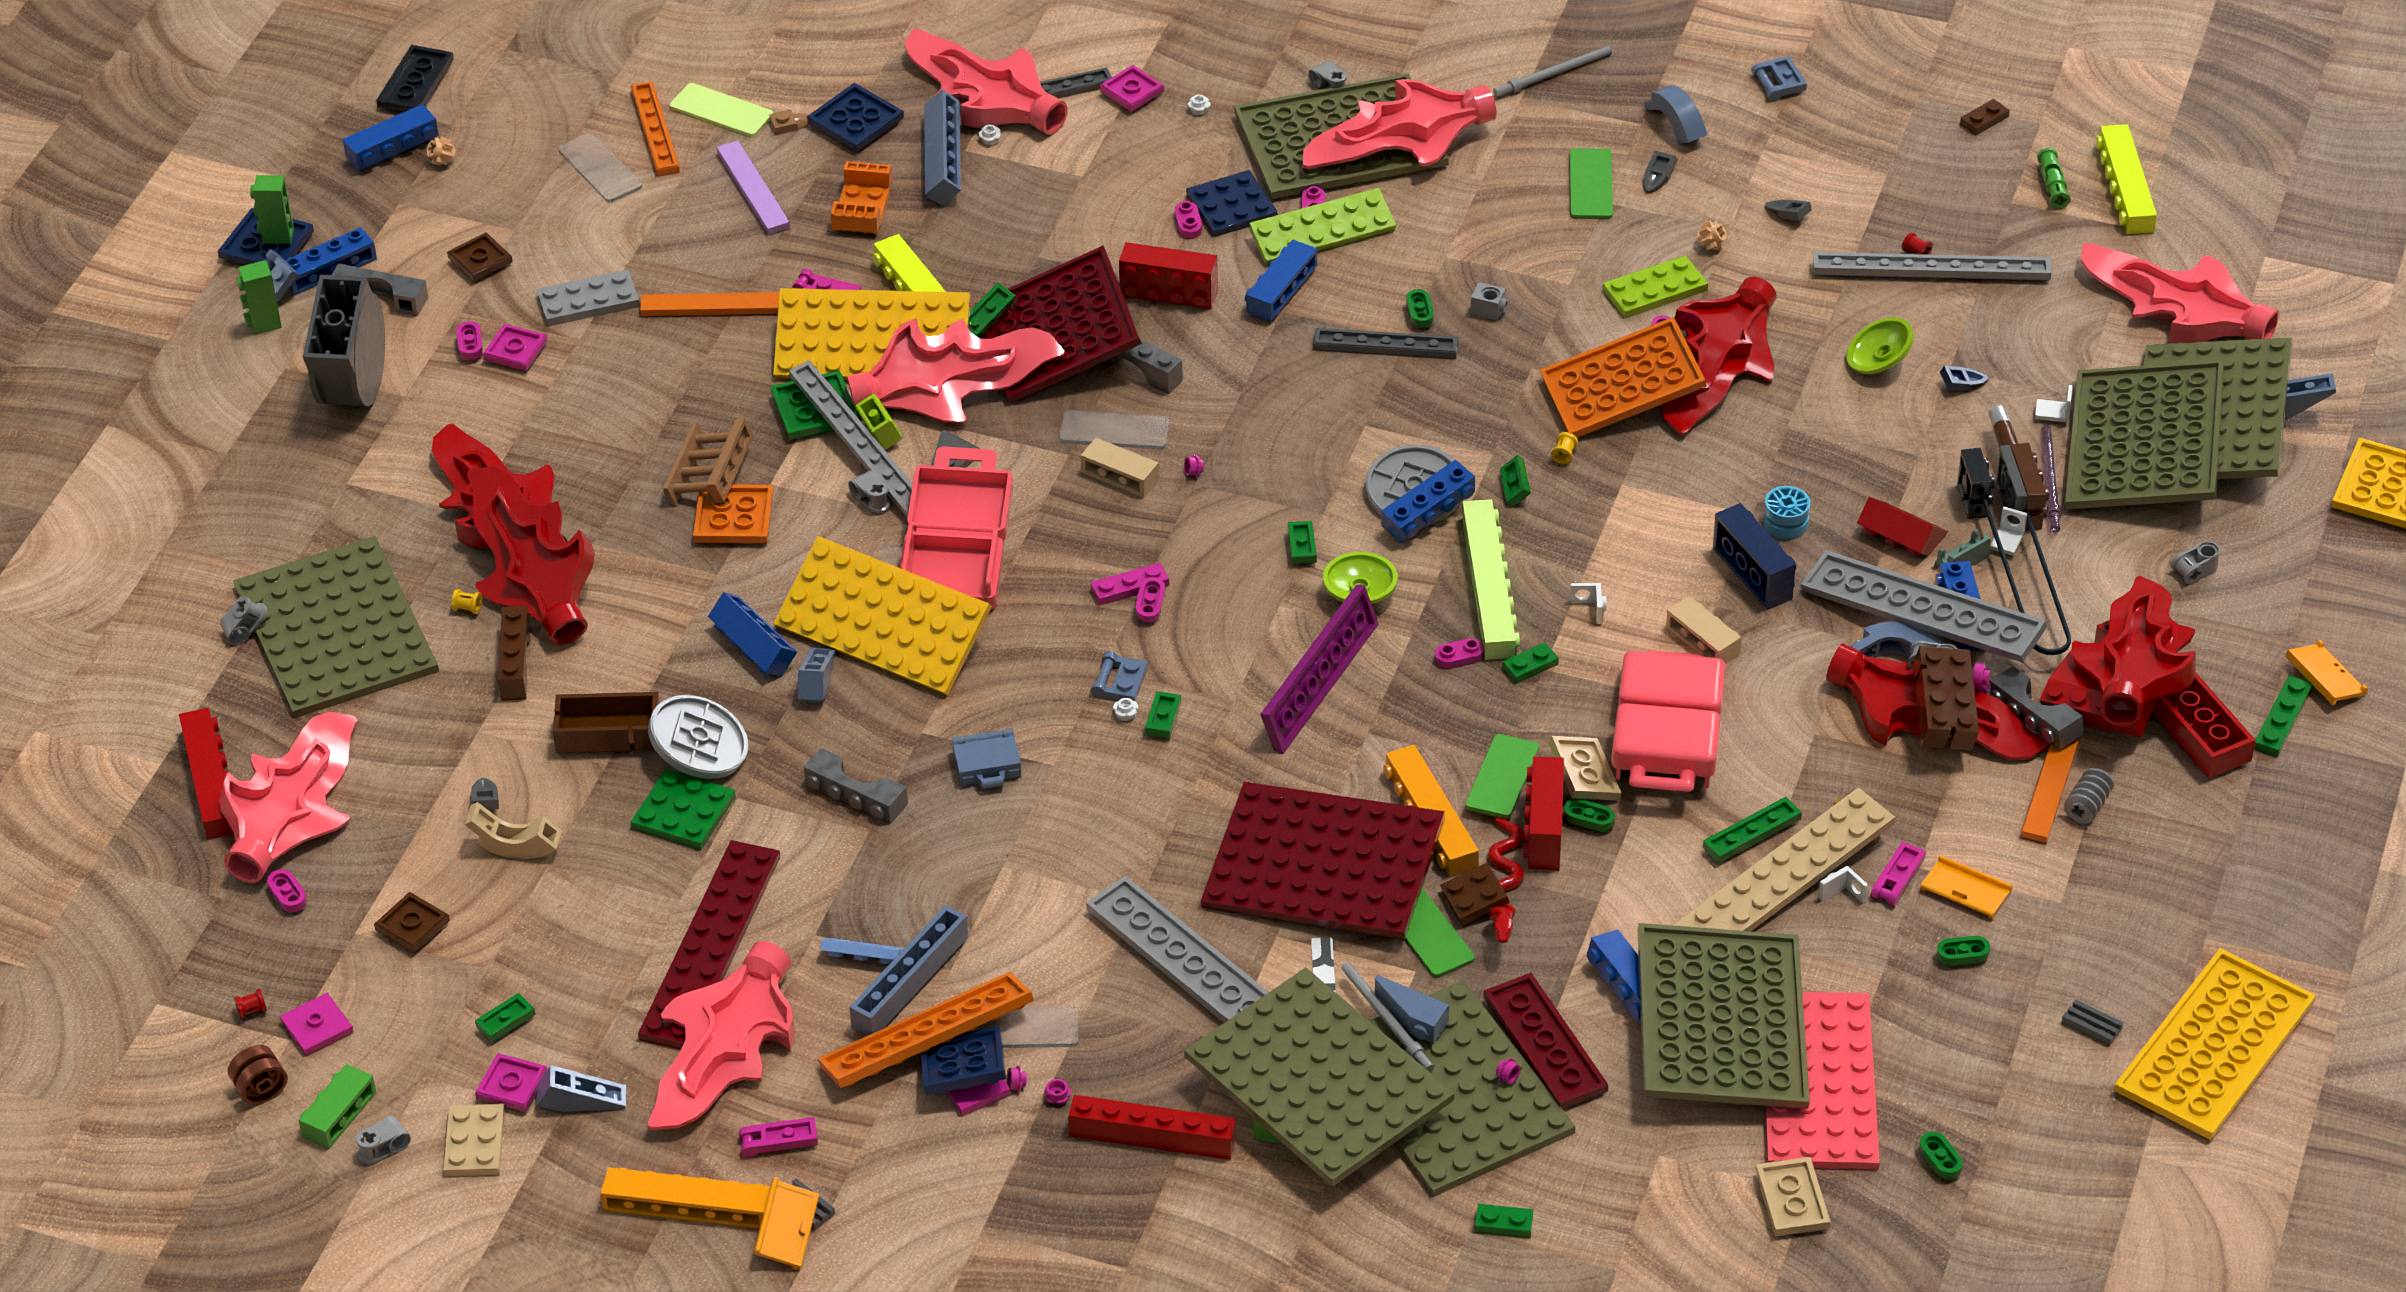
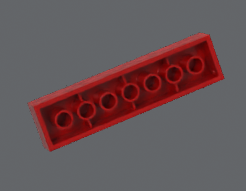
M2110 620L2097 625L2094 643H2100L2108 633ZM2197 673L2192 685L2184 690L2158 697L2152 714L2208 779L2252 761L2255 738Z

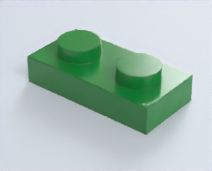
M1516 455L1500 468L1506 502L1512 507L1531 494L1524 459Z
M1312 521L1288 522L1292 564L1316 563L1317 553Z
M1544 642L1502 661V669L1517 684L1558 665L1559 657Z
M1156 691L1145 725V735L1163 738L1171 737L1182 702L1181 695Z
M517 993L476 1019V1028L491 1042H494L535 1016V1009L523 996Z
M1478 1204L1475 1232L1531 1238L1534 1209Z

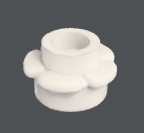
M1195 95L1188 102V107L1192 114L1204 115L1208 112L1210 102L1203 95Z
M986 125L981 129L982 131H979V138H981L983 144L992 146L999 142L1001 133L998 127Z
M1122 698L1115 702L1113 710L1116 711L1115 714L1119 720L1131 721L1136 716L1138 704L1129 698Z

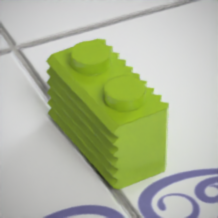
M871 394L856 404L855 408L884 450L902 440V434L876 394Z

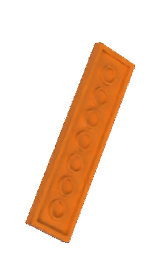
M1008 972L819 1057L818 1061L822 1070L840 1089L849 1087L858 1080L876 1075L882 1069L900 1064L913 1055L925 1053L935 1045L949 1042L955 1036L964 1032L973 1031L988 1021H995L1010 1011L1022 1009L1026 1004L1034 1001L1033 995L1011 972Z

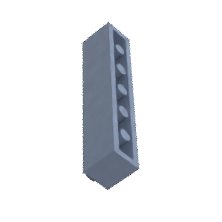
M942 89L924 104L925 195L931 201H935L941 206L961 191L960 104L958 99Z
M945 905L849 1007L851 1028L866 1036L883 1029L968 938L967 916Z

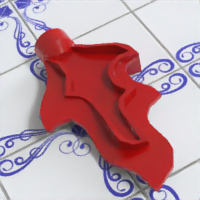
M1748 277L1733 295L1722 299L1694 300L1682 304L1676 310L1674 318L1680 330L1685 331L1688 335L1685 340L1707 384L1704 388L1661 404L1664 421L1680 435H1686L1698 421L1719 406L1738 375L1748 373L1766 382L1772 381L1775 366L1768 344L1766 323L1767 314L1775 303L1777 295L1774 287L1766 280L1759 277Z
M452 423L447 424L433 437L432 454L454 488L451 496L439 503V507L444 509H464V512L469 514L468 517L455 520L458 541L466 546L490 548L474 525L472 517L473 490L467 478L468 470L492 466L507 471L516 480L525 500L530 505L544 506L552 503L555 475L550 465H544L540 469L526 475L515 474L507 469L489 447L466 434ZM562 534V536H563L565 542L568 543L567 539H566L565 536Z
M493 466L468 470L467 478L473 490L472 517L474 525L494 553L496 570L486 579L476 582L475 587L492 603L505 607L527 606L528 614L543 625L552 643L565 645L577 640L585 633L588 627V623L577 604L580 592L594 564L595 552L591 541L579 529L568 543L565 542L561 534L563 513L559 501L544 506L530 505L525 500L516 480L507 471Z
M2137 576L2131 590L2114 600L2111 604L2108 633L2100 643H2083L2076 640L2072 642L2074 662L2091 675L2100 685L2103 694L2100 712L2103 718L2116 726L2133 725L2140 719L2145 701L2184 690L2192 685L2196 675V651L2177 653L2191 642L2195 629L2179 625L2172 620L2169 615L2172 606L2171 594L2161 584L2142 576Z
M1842 643L1832 657L1826 680L1842 688L1850 689L1859 704L1865 729L1872 739L1886 746L1890 736L1899 731L1915 734L1920 739L1915 694L1916 683H1914L1913 670L1909 669L1908 663L1867 657L1862 651ZM1975 691L1979 726L1976 743L2008 760H2030L2050 747V743L2030 731L2010 707L2000 699ZM1951 729L1948 739L1952 737L1954 729Z

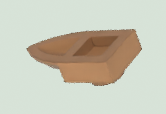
M791 109L769 114L770 123L776 135L800 130L810 125L807 122L809 114H793Z

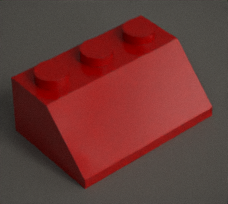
M1870 496L1857 521V524L1864 527L1863 532L1876 537L1877 533L1885 536L1884 542L1898 547L1900 543L1907 547L1906 552L1917 557L1920 556V553L1929 556L1948 533L1947 530Z

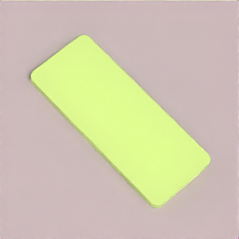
M689 83L670 103L671 110L749 137H755L770 121L769 114H773V111L695 83Z

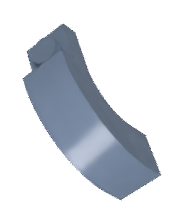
M1669 85L1651 92L1652 95H1650L1651 99L1644 102L1646 111L1660 110L1668 117L1678 143H1689L1708 135L1695 103L1680 87Z
M1883 622L1864 628L1863 639L1857 640L1851 647L1862 651L1867 657L1876 658L1882 655H1898L1909 659L1911 656L1910 648L1914 642L1926 641L1938 644L1943 642L1932 633L1917 629L1904 622Z

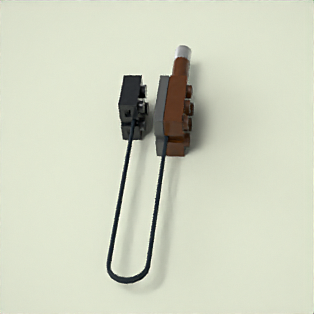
M1998 405L1991 408L1988 413L2000 448L1996 480H1994L1993 474H1989L1988 458L1983 456L1981 448L1962 449L1957 487L1968 519L1988 517L2018 610L2024 614L2025 612L1989 508L1992 506L1991 489H1994L1995 482L2004 507L2027 513L2025 531L2030 530L2067 638L2066 644L2061 648L2046 649L2036 643L2033 649L2045 655H2058L2068 650L2071 644V634L2035 530L2042 529L2043 519L2047 517L2045 502L2049 501V490L2047 486L2043 485V473L2037 467L2036 453L2032 452L2029 443H2018L2007 409L2004 406ZM2007 516L2010 523H2020L2016 516Z

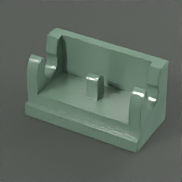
M1976 529L1971 533V540L1946 553L1945 548L1939 550L1935 565L1940 569V563L1970 561L1971 566H1974L1989 557L1991 537L1985 534L1980 540L1978 537L1979 530Z

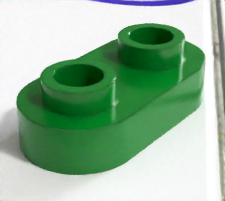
M1414 289L1408 292L1406 306L1411 324L1418 328L1429 327L1434 322V311L1429 293L1422 289Z
M1578 798L1571 799L1564 805V818L1571 824L1599 832L1608 831L1614 826L1615 813L1610 807Z
M1981 936L1944 939L1937 946L1936 957L1939 962L1947 966L1981 963L1989 957L1990 943Z
M1925 1133L1920 1139L1919 1151L1927 1163L1943 1179L1951 1180L1959 1177L1963 1166L1961 1156L1941 1133Z

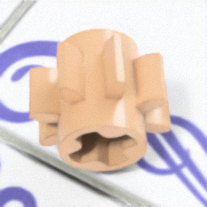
M441 136L440 139L435 138V140L429 142L426 152L428 157L432 158V164L438 166L442 164L447 165V163L454 159L455 148L454 145L450 144V139Z
M1708 221L1701 224L1702 230H1699L1697 234L1699 244L1707 248V250L1713 249V251L1723 247L1722 242L1727 237L1723 225L1717 224V221Z

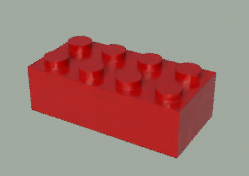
M1125 242L1119 258V283L1122 293L1125 297L1212 309L1218 292V255Z
M1533 756V766L1527 767V782H1532V784H1526V801L1531 802V804L1526 803L1525 821H1530V823H1525L1524 840L1529 842H1524L1523 858H1529L1528 869L1560 870L1564 778L1563 757Z

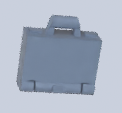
M1013 728L966 735L963 738L962 736L952 738V751L960 787L980 784L982 789L1004 786L1005 780L1022 777L1021 762Z

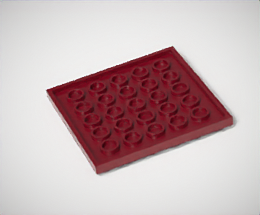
M1104 245L1008 288L1009 291L1016 295V301L985 332L986 338L992 339L1015 330L1033 327L1050 333L1065 351L1063 357L1042 364L1020 383L1006 388L1005 392L1010 403L1142 344Z

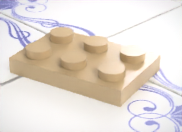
M1551 736L1548 744L1554 757L1564 758L1563 779L1572 798L1619 799L1621 795L1620 788L1598 738Z
M504 1104L449 1106L443 1168L445 1177L500 1175L505 1118Z
M1811 1157L1756 1164V1175L1775 1236L1830 1229L1831 1221Z

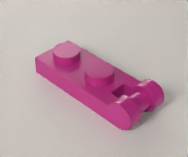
M803 269L799 274V279L792 285V289L862 290V286L815 275L812 271Z
M1902 841L1875 882L1870 897L1877 900L1882 898L1887 900L1888 904L1896 906L1902 893L1924 861L1926 851ZM1889 886L1893 889L1892 891H1890L1888 889H1885V887Z
M814 1117L745 1126L738 1132L739 1140L743 1142L740 1147L741 1154L745 1158H752L757 1153L818 1145Z

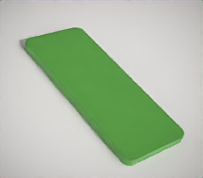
M1573 148L1570 150L1572 218L1611 219L1613 217L1612 154L1610 149Z
M1495 735L1466 801V809L1504 819L1510 818L1527 780V767H1532L1533 756H1537L1539 744L1507 735Z
M1422 888L1405 941L1431 975L1439 978L1473 963L1475 956Z

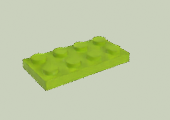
M1684 255L1604 282L1602 290L1622 316L1628 318L1708 291V282L1688 257Z

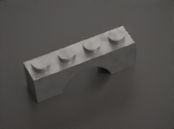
M338 264L332 273L335 276L366 277L371 292L375 295L391 299L395 304L396 312L418 316L428 299L426 280Z
M1142 340L1141 345L1103 361V363L1109 366L1118 359L1132 362L1144 373L1149 385L1167 394L1172 392L1183 381L1182 359Z
M2012 666L1990 680V695L2000 699L2009 706L2029 729L2043 736L2048 743H2052L2059 749H2062L2084 735L2082 715L2065 703L2046 706L2030 699L2032 697L2030 677L2016 667Z
M820 748L804 766L805 785L814 790L821 791L835 800L847 803L857 810L860 809L876 819H881L891 824L908 805L907 786L887 777L869 783L853 781L844 774L843 757L824 748Z

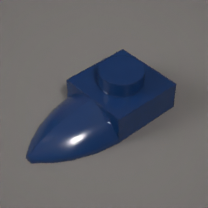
M1943 366L1940 371L1948 390L1968 391L1971 386L1982 384L1988 379V376L1966 367Z

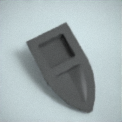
M1658 151L1654 152L1644 175L1646 192L1657 188L1665 179L1669 180L1677 163L1676 156Z
M1775 200L1765 203L1769 209L1779 213L1780 219H1789L1792 222L1802 220L1805 215L1812 211L1811 203L1807 201Z
M487 778L477 780L471 789L472 805L478 802L489 811L499 809L497 786Z

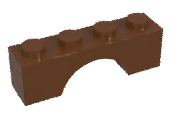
M527 606L502 607L498 685L501 701L527 699L526 646L530 643V621Z

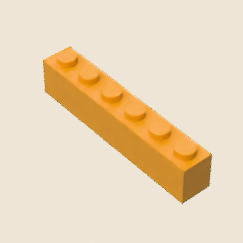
M1411 745L1386 753V764L1383 765L1384 774L1388 780L1391 779L1393 782L1395 793L1398 797H1402L1404 805L1445 812V820L1434 851L1439 867L1441 869L1444 868L1449 877L1478 867V848L1416 746Z
M608 1167L600 1195L604 1211L759 1229L770 1186Z

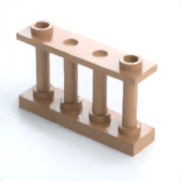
M745 418L736 419L730 432L703 434L698 423L693 422L663 487L664 494L668 497L672 506H677L682 493L708 491L711 493L715 503H723L753 438ZM725 442L722 448L702 450L706 443ZM718 458L715 465L695 466L697 460ZM711 475L706 482L687 483L691 476Z

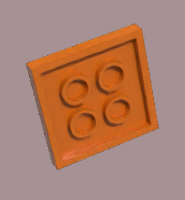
M732 484L723 503H715L711 493L708 491L699 492L693 531L694 543L768 544L774 495L773 485Z

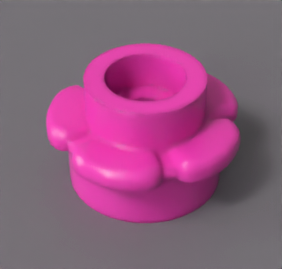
M1193 454L1185 458L1184 472L1186 476L1197 478L1199 473L1203 472V460L1199 459L1198 455Z
M1511 1058L1502 1060L1496 1068V1074L1499 1077L1498 1081L1500 1083L1513 1084L1520 1074V1065Z
M1018 1065L1016 1068H1009L1007 1071L1006 1083L1010 1090L1019 1092L1027 1084V1073L1022 1071Z
M1053 1079L1047 1083L1044 1089L1045 1099L1050 1103L1062 1104L1068 1100V1097L1071 1095V1089L1064 1080Z

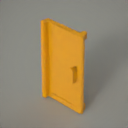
M2321 640L2314 645L2289 649L2285 655L2331 705H2335L2339 700L2359 697L2368 693V688L2365 685H2361L2324 647V643Z
M1942 855L1938 857V862L1920 885V890L1926 892L1928 890L1988 915V918L1992 920L2013 889V885Z
M773 1177L753 1254L790 1265L792 1269L797 1270L802 1267L819 1194L778 1181V1177Z

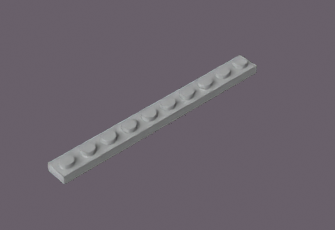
M1813 252V275L2051 280L2050 257Z
M810 360L790 369V378L867 471H873L880 480L887 484V495L908 518L912 482Z

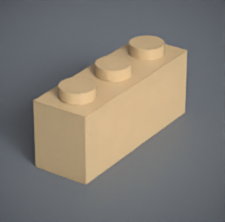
M1095 438L1081 454V473L1145 498L1159 481V463L1133 453L1130 450L1113 445L1110 442Z
M1690 596L1667 609L1666 628L1698 654L1704 657L1722 659L1725 664L1740 655L1741 637L1735 630L1730 629L1720 618L1714 616L1701 603H1698Z

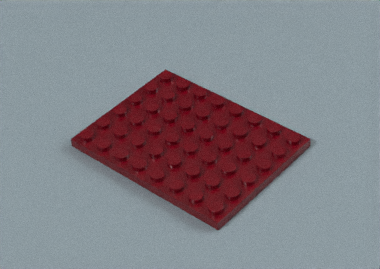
M1243 782L1203 892L1201 907L1405 939L1445 820V812Z

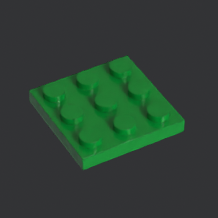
M835 371L822 374L859 419L841 372ZM794 381L770 386L773 400L789 440L833 430Z
M665 769L631 820V829L702 850L735 799V790Z

